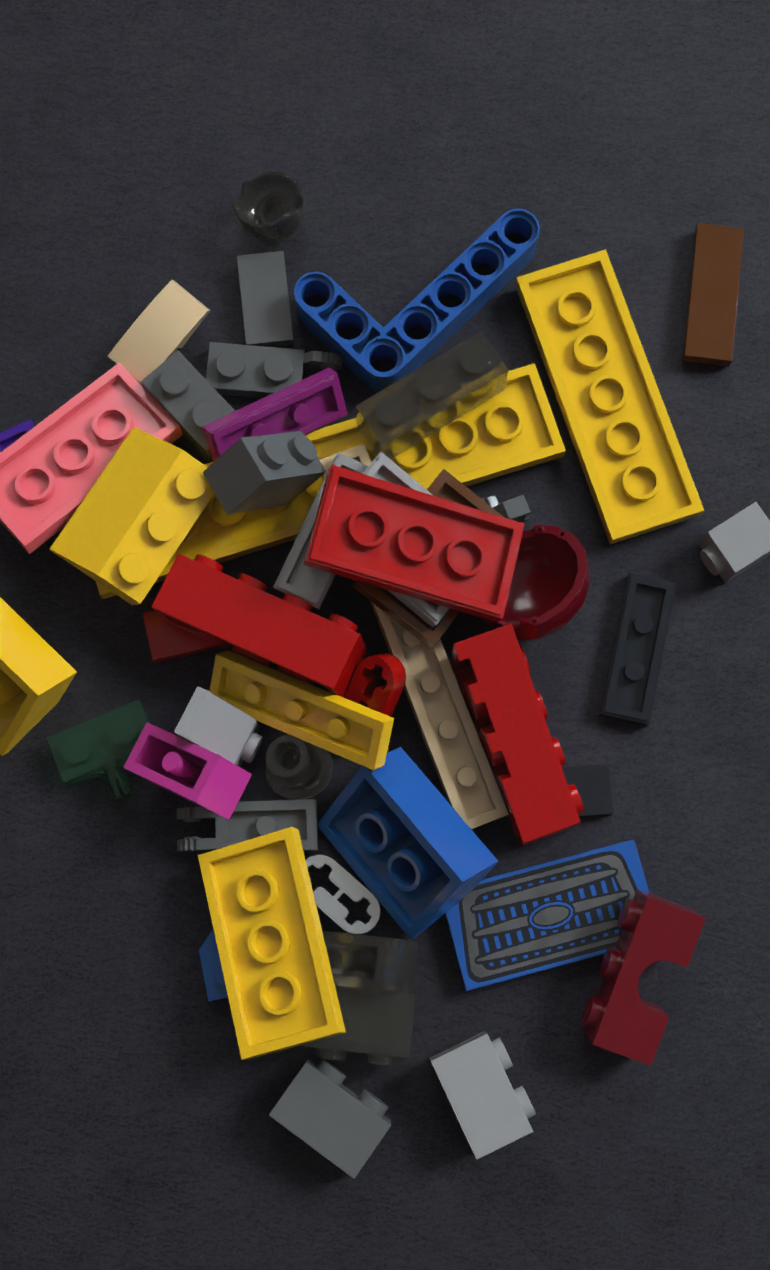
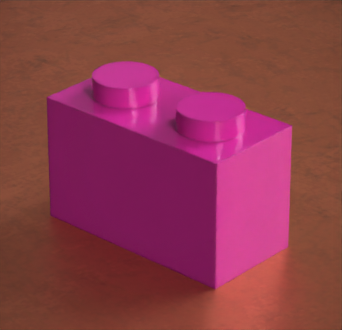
M148 722L145 724L123 767L145 780L227 820L230 819L252 776L251 773L224 757Z

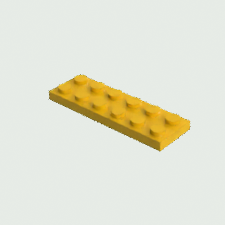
M606 249L516 277L515 286L609 544L611 545L700 516L704 512V508Z

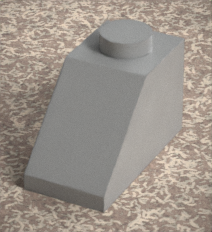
M197 686L174 731L178 737L212 751L239 767L243 760L248 763L253 761L263 740V736L257 734L260 725L256 719Z

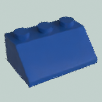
M401 747L388 752L385 765L376 770L361 766L317 823L318 828L410 940L418 937L468 895L498 862L495 856Z

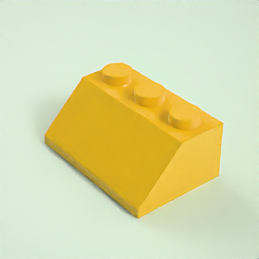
M133 427L49 550L129 604H141L215 494L203 474L208 467L184 450Z
M0 597V755L3 756L60 701L77 671Z

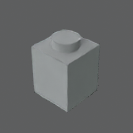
M754 502L708 531L699 542V546L702 549L700 556L706 568L715 576L719 574L726 584L770 556V520L757 502Z

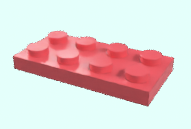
M120 363L0 452V522L29 554L65 527L133 427L170 444L183 435L180 425Z

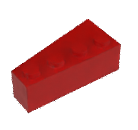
M178 553L152 605L154 611L163 620L219 647H224L227 642L233 645L232 651L237 655L267 667L270 662L278 665L277 671L311 685H314V683L319 684L329 692L344 698L357 666L361 660L370 656L361 634L356 632L358 626L355 623L333 613L330 614L328 619L310 612L313 607L311 604L292 594L286 593L283 599L266 592L268 588L266 584L249 575L241 573L239 578L236 579L222 573L223 566L204 555L196 554L193 560Z
M512 623L454 643L450 664L509 813L507 816L519 847L521 848L577 827L581 823L578 814L584 812L583 803L574 784H567L561 767L566 765L562 748L556 737L551 738L545 719H548L545 704L539 691L534 689L529 675L530 667L522 646L518 643Z

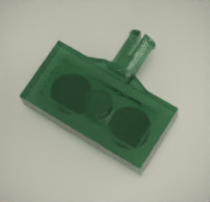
M140 700L47 737L62 781L66 786L89 777L106 776L114 802L125 800L118 782H120L123 793L127 798L135 794L123 767L147 722L150 723Z

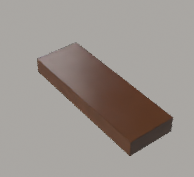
M697 223L694 232L682 361L729 367L732 363L744 228Z

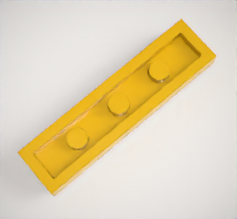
M228 650L216 654L209 691L263 724L369 769L376 770L385 765L394 722L393 717Z

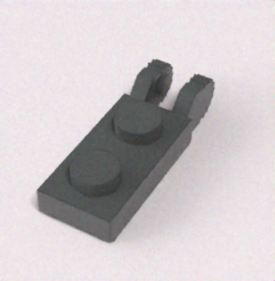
M210 342L206 380L220 395L264 398L303 380L304 370L322 371L327 368H331L334 371L340 370L342 358L338 354L323 351L305 353V350Z
M316 799L242 801L237 803L229 820L202 807L177 808V820L194 823L201 820L215 819L216 838L184 837L177 840V851L179 852L213 851L289 827L299 830L303 851H318Z

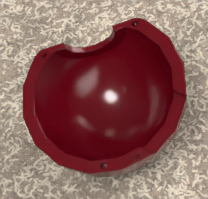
M542 524L533 525V529L523 531L503 619L499 622H494L481 617L478 618L493 629L512 623L517 639L528 641L542 639L563 630L583 606L591 583L586 550L575 535L557 526Z

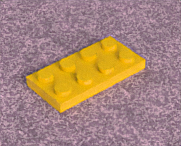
M289 827L198 855L241 1060H249L346 1033L299 830Z

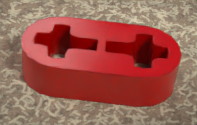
M381 653L361 660L344 698L391 717L406 682V671L402 662L395 655L389 653ZM382 667V678L387 681V684L377 687L380 677L374 671Z

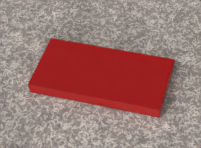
M331 465L327 472L303 565L499 622L504 616L525 524Z

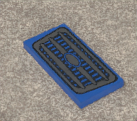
M634 839L481 880L468 895L445 913L465 990L476 989L605 954L609 947L615 949L622 930L618 928L617 924L623 904L627 899L633 900L637 889L649 893Z

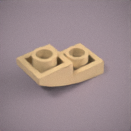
M171 280L135 320L109 353L108 357L116 364L120 363L141 383L144 378L173 355L178 348H182L210 310L176 281Z

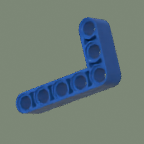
M512 209L504 213L384 327L331 277L316 271L306 273L295 284L294 298L297 317L332 353L341 356L342 363L368 388L378 393L392 392L403 384L532 260L535 255L540 232L539 222L534 214L524 209ZM517 233L523 235L527 241L516 244L509 241L506 236ZM485 264L492 267L495 272L486 276L479 275L473 270V267ZM314 295H320L328 299L320 307H311L305 303L309 297ZM448 295L456 296L461 300L462 304L452 308L446 307L440 303L439 299ZM351 326L356 327L362 333L357 338L348 340L340 337L338 332L345 327ZM411 327H422L427 330L429 335L423 339L416 340L408 337L405 332ZM385 358L394 362L396 366L388 372H379L373 369L371 365L377 359Z

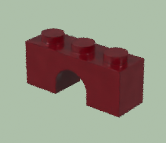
M639 889L636 890L633 900L627 899L618 918L617 925L622 930L615 949L612 947L607 949L600 966L599 974L604 979L597 997L590 996L582 1014L581 1023L583 1026H586L584 1033L592 1045L649 1066L652 1065L669 1016L659 1005L640 998L638 993L639 978L649 965L658 961H670L688 968L706 920L705 917L691 908Z

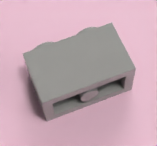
M483 1031L429 1058L476 1160L533 1132L528 1118L536 1115L535 1110L523 1086L513 1089L505 1070L512 1067L513 1064L500 1037L491 1041L488 1034Z

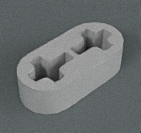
M315 855L306 859L308 870L312 866L319 870L325 865L329 866L332 869L329 879L339 888L338 892L332 896L324 888L318 887L313 891L316 906L342 929L351 934L360 935L372 930L380 917V906L375 896L332 858L325 855ZM344 893L356 903L360 902L363 898L369 901L370 905L367 908V913L371 916V919L368 923L364 924L359 920L353 925L347 923L345 918L349 912L338 901Z

